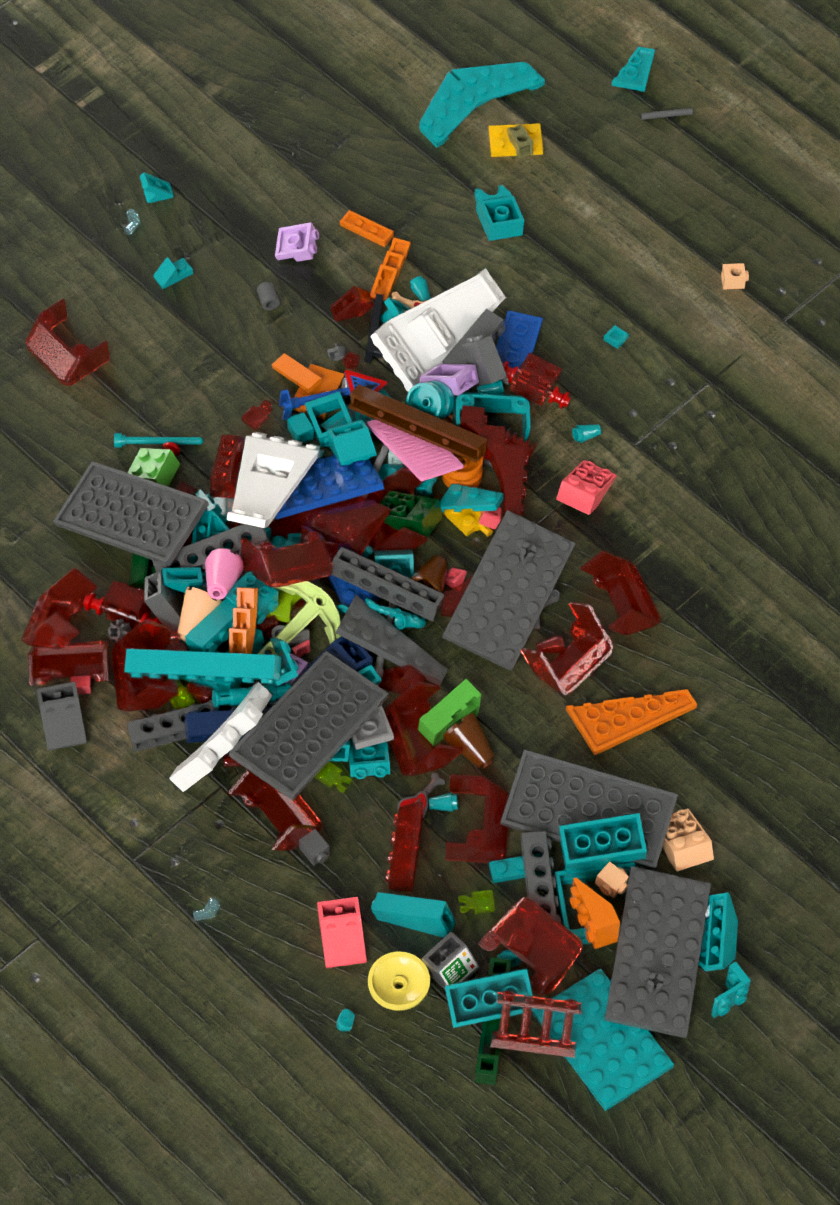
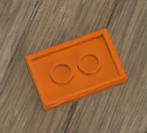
M310 364L308 369L321 377L322 383L311 393L299 387L295 397L301 398L338 390L342 380L345 378V374ZM305 405L292 409L307 414ZM328 412L315 417L325 420Z

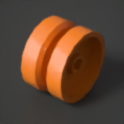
M452 453L464 467L443 474L442 480L448 488L451 484L473 488L478 487L482 482L483 456L475 463Z

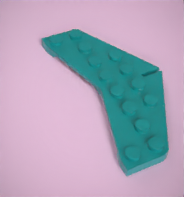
M526 62L451 69V73L448 71L421 118L419 130L438 148L449 139V135L477 107L491 99L525 89L530 91L538 89L545 85V79Z

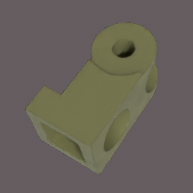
M518 125L508 128V138L516 150L517 157L522 158L533 155V141L524 127Z

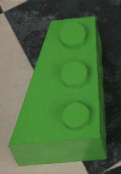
M465 679L428 713L421 716L418 730L433 746L444 739L443 735L455 723L459 724L462 722V718L472 713L476 717L478 716L482 694Z

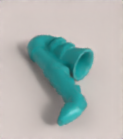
M369 598L365 599L366 604L372 610L390 615L391 618L395 617V626L399 630L406 627L418 629L426 625V619L415 613L401 611L399 608L394 609L381 606Z

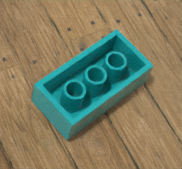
M640 813L559 826V837L566 872L605 866L609 862L617 864L646 859L647 849Z
M527 969L445 985L453 1028L536 1011Z

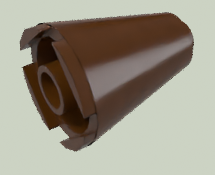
M432 556L410 579L443 594L448 562L442 556Z
M472 713L462 718V722L459 724L455 723L448 729L443 738L476 767L487 769L494 763L493 759L495 756L477 717Z

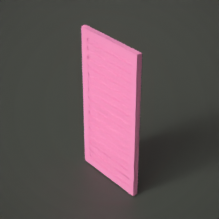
M378 420L366 422V426L421 482L464 467L448 450Z

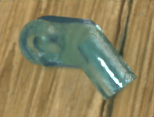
M130 209L126 213L129 224L124 230L129 235L140 225L139 215L134 209Z

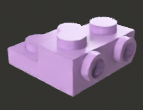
M311 222L279 228L275 251L276 259L295 258L297 262L313 259V255L317 253L315 241L319 239L318 230L315 229Z

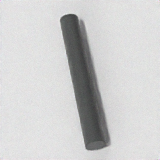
M693 108L641 113V119L693 115Z

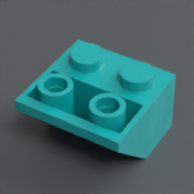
M363 420L327 429L330 449L341 466L377 456L368 427Z

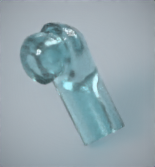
M212 897L208 899L204 909L193 911L194 921L213 918L220 907L218 899Z

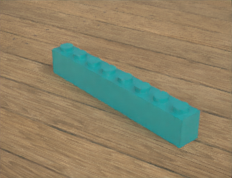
M288 540L254 574L269 585L279 580L293 579L294 575L308 563L306 550ZM228 599L222 601L218 607L185 636L187 648L192 652H215L216 648L229 638V628H233V608L237 606Z
M126 649L124 672L131 674L132 678H143V675H149L151 679H161V676H168V679L179 680L180 677H186V680L198 681V677L205 678V681L216 682L217 678H223L224 682H235V679H242L243 683H254V680H261L263 684H273V681H280L281 657L264 654Z

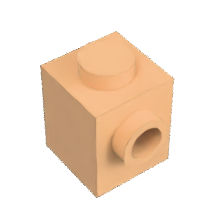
M609 862L597 875L595 884L600 887V890L605 895L615 898L618 893L622 895L627 889L629 876L624 869L616 867Z

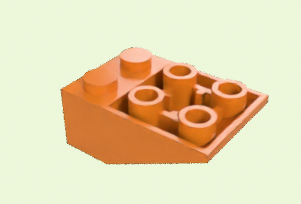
M573 878V886L570 888L572 893L570 903L572 908L578 912L577 917L580 925L586 929L585 934L588 942L593 944L594 949L618 942L620 921L612 904L579 879Z

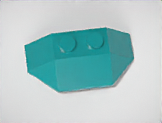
M205 511L193 529L192 544L227 531L229 528L214 511ZM232 542L227 543L225 549L231 550ZM215 549L209 550L207 556H209L210 552H212ZM198 556L191 557L190 564L196 563Z
M728 892L710 895L708 899L698 963L706 972L725 969L736 958L738 919Z

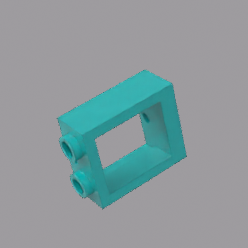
M340 391L305 403L306 413L321 448L330 446L328 432H321L315 416L340 408L346 424L352 423Z

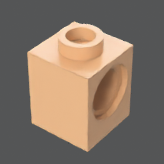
M744 263L723 264L721 272L723 289L745 288V282L749 280L748 270H745Z

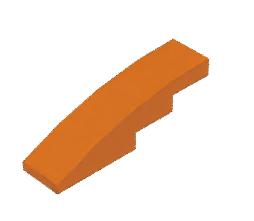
M393 238L383 264L380 265L369 296L370 298L375 299L376 294L383 295L382 301L384 302L390 297L406 260L411 242Z
M237 588V607L233 608V628H229V653H252L256 628L258 588Z

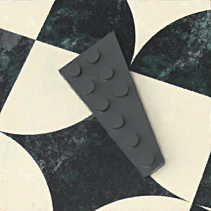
M355 595L336 634L440 686L447 669Z

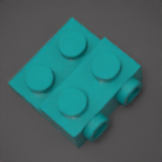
M349 740L351 777L363 779L366 776L375 775L381 778L386 774H390L387 742L356 750L353 741Z

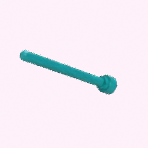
M114 433V448H122L126 444H164L166 442H173L175 444L201 445L204 442L201 437H126L122 433Z

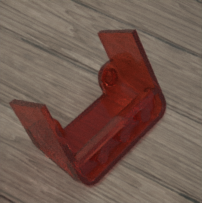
M62 298L38 315L26 337L25 343L26 348L60 383L65 386H71L108 362L110 356L106 340L92 350L84 344H77L70 349L51 330L68 318L65 300Z
M402 467L382 480L383 490L369 493L367 496V545L373 548V553L374 551L414 550L427 541V537L405 527L398 531L372 515V512L389 491L414 495V488L424 482H421L409 469Z
M302 525L300 543L277 548L270 542H262L259 545H255L248 539L242 538L241 559L243 560V569L251 572L257 579L270 587H283L332 575L333 565L323 536L306 525Z
M603 550L580 567L582 571L593 575V582L598 588L607 591L619 618L608 626L610 630L627 636L655 627L661 622V617L632 562Z
M75 567L39 597L21 641L28 646L55 650L64 649L70 640L80 632L69 623L71 615L82 610L86 595L97 589V585Z
M572 601L569 603L577 617L570 628L574 641L551 663L540 651L525 648L520 650L533 673L560 694H571L613 651L612 641L589 604Z
M108 641L35 645L30 648L27 654L30 686L34 685L35 682L36 685H45L52 678H69L71 676H91V678H95V681H109L110 649Z
M416 681L384 710L394 736V740H390L400 771L405 776H416L444 768L463 752L461 747L441 744L433 749L432 744L418 730L421 716L431 710L429 698L440 689V686L437 684Z
M246 770L228 791L229 795L242 796L243 802L247 806L259 807L279 831L278 841L272 847L274 851H292L299 846L300 838L314 829L319 833L323 828L322 822L299 794L292 801L249 770Z
M450 774V792L485 796L483 830L476 829L470 831L467 835L466 843L446 842L445 860L489 863L505 859L508 827L501 825L500 822L509 794L506 790L483 776Z

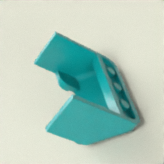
M463 392L460 395H454L453 425L460 427V411L522 414L523 444H527L531 427L530 404L526 398L517 394Z

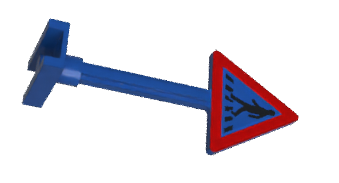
M345 370L347 388L301 398H290L289 391L283 390L279 398V407L283 406L284 409L282 418L287 420L291 417L292 409L299 408V406L305 405L306 402L339 391L342 397L349 396L358 384L379 392L387 385V381Z

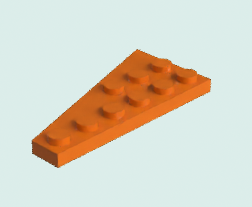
M688 689L664 692L663 695L656 696L649 694L641 698L627 697L606 700L598 704L584 703L583 706L576 707L569 705L566 706V711L595 756L696 709L697 703Z

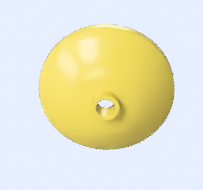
M391 952L380 957L372 965L368 975V987L374 1000L381 1006L391 1010H407L417 1006L426 997L430 987V975L426 965L415 955L407 952ZM401 985L402 988L397 989L396 986Z

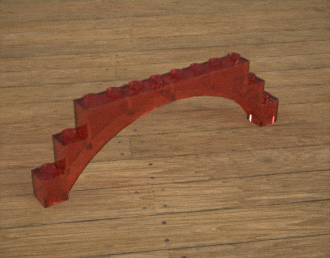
M462 405L460 428L488 439L485 455L497 475L501 493L504 496L503 517L507 510L518 516L523 515L524 504H521V500L525 498L526 493L523 481L526 482L527 470H524V466L528 465L529 454H526V446L507 444L508 435L505 434V427L486 425L487 415H484L485 408ZM473 575L451 591H444L441 616H453Z

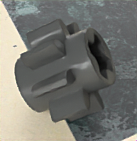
M123 619L110 622L111 626L107 630L110 640H116V644L130 640L128 637L132 633L130 623H124Z

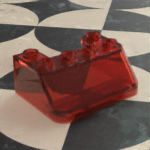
M145 619L115 643L112 649L116 700L119 710L131 712L160 708L178 694L177 683L174 680L169 679L164 682L163 676H161V679H151L149 676L132 678L131 674L124 672L126 649H166L172 642L169 626Z

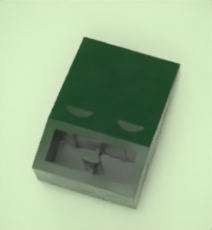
M389 491L372 512L373 516L406 536L426 540L443 518L439 499L396 491Z

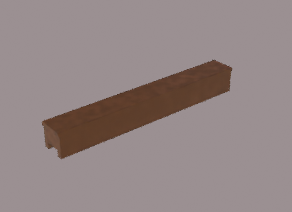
M360 384L350 393L352 398L348 406L349 409L475 463L486 454L488 439Z

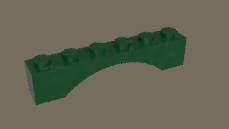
M491 957L488 976L510 972L511 960ZM504 1017L482 1023L475 1083L496 1085Z

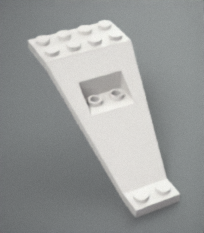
M485 268L475 277L392 318L378 328L370 337L374 345L382 352L384 359L393 368L395 375L400 378L405 389L409 392L414 385L420 383L419 376L438 364H443L444 358L485 309L493 312L506 297Z
M259 432L246 436L233 509L231 512H228L227 520L262 528L268 527L316 459L324 457L325 450L320 449V445L306 444L304 446L302 441L288 440L286 442L283 437L274 436L267 438V434Z

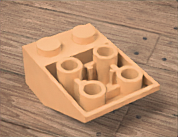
M689 808L673 813L663 849L676 872L714 860L712 841Z

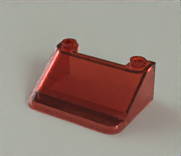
M527 897L519 899L478 943L479 946L487 951L497 949L500 943H502L536 972L531 978V987L540 996L550 994L555 990L581 953L583 947L581 940Z

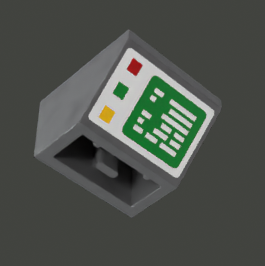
M452 932L422 957V962L426 965L429 975L444 989L445 985L467 981L480 969L479 964L466 944Z

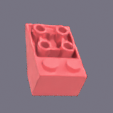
M583 460L562 480L556 500L590 515L597 508L617 475L611 473L608 469L596 466L591 461Z
M358 897L317 902L326 968L367 963Z

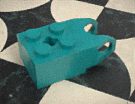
M498 185V194L488 195L479 188L475 189L476 212L489 241L523 235L524 218L514 196L511 195V192L504 185Z

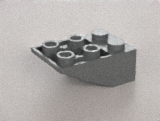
M70 682L36 689L48 751L86 744L76 683Z

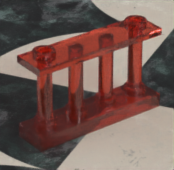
M511 991L497 992V1004L503 1005L499 1030L497 1032L492 1031L491 1047L575 1058L576 1044L570 1040L573 1016L574 1014H581V1003L573 999L563 1001L517 995ZM511 1005L523 1007L521 1029L518 1035L507 1032ZM532 1008L544 1010L542 1031L539 1037H532L528 1034ZM553 1011L565 1012L563 1033L560 1040L549 1037Z

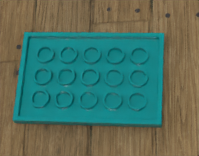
M600 968L536 1008V1011H533V1015L602 1108L607 1111L672 1069L674 1064L648 1030L604 1021L611 981Z

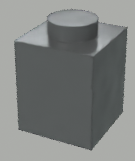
M316 829L299 839V849L313 866L317 863H323L328 859L330 855L329 845Z

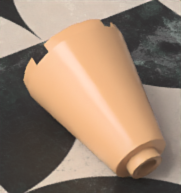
M187 587L177 632L180 635L179 639L186 642L185 636L218 607L222 601L220 599L213 600L208 595V592L194 587L191 590L190 587Z

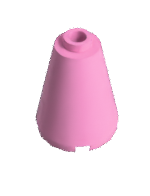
M219 548L213 550L205 561L207 592L213 599H223L243 572V560L237 553L236 555L231 553L229 549Z

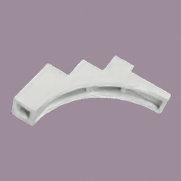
M259 682L256 683L230 717L204 744L176 767L169 779L184 792L211 772L218 760L236 746L241 736L257 725L263 715L262 711L272 697V694Z

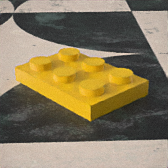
M540 123L488 126L491 157L517 156L516 150L508 138L507 129L522 125L532 139L533 155H543Z

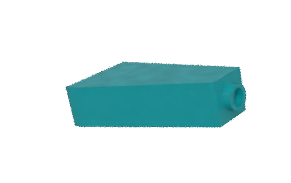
M378 892L376 899L372 901L371 910L377 920L442 938L450 932L453 933L456 923L446 901Z

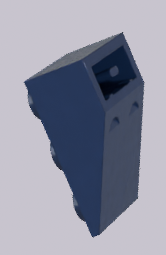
M341 636L333 641L303 671V674L325 651L356 672L372 665V657L362 646Z

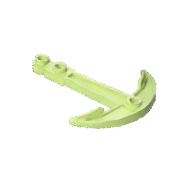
M283 579L270 584L271 587L283 590L291 595L298 594L306 601L301 610L275 638L289 643L317 615L326 624L324 630L330 644L341 637L336 634L340 625L339 613L333 600L321 588L308 581L298 579ZM316 599L321 600V605L316 603ZM271 641L257 653L265 655V651H269L270 655H276Z

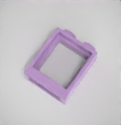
M438 364L419 376L420 383L428 381H441L451 389L453 395H460L479 382L476 365Z

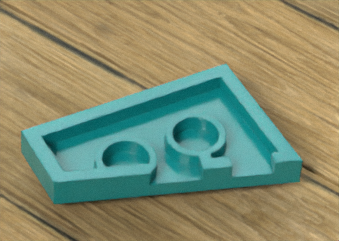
M638 47L628 59L625 67L621 68L618 76L612 80L611 86L645 92L655 49Z
M451 484L439 503L441 512H444V509H454V512H461L462 509L497 511L504 500V496L500 492Z

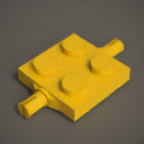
M444 509V512H442L466 536L479 530L487 537L493 533V530L489 527L479 524L481 511L462 509L461 512H454V509Z

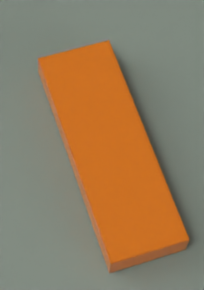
M350 210L340 220V226L383 247L394 236V231Z
M285 353L271 364L274 370L308 393H311L322 383L321 377Z

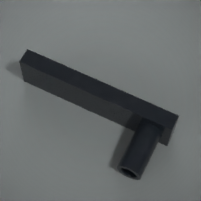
M376 294L373 304L364 362L371 363L373 356L384 358L382 352L374 345L370 337L378 329L383 295Z

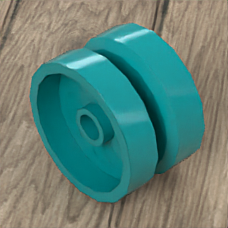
M428 381L418 383L409 390L406 404L443 420L453 410L454 396L451 389L441 381Z

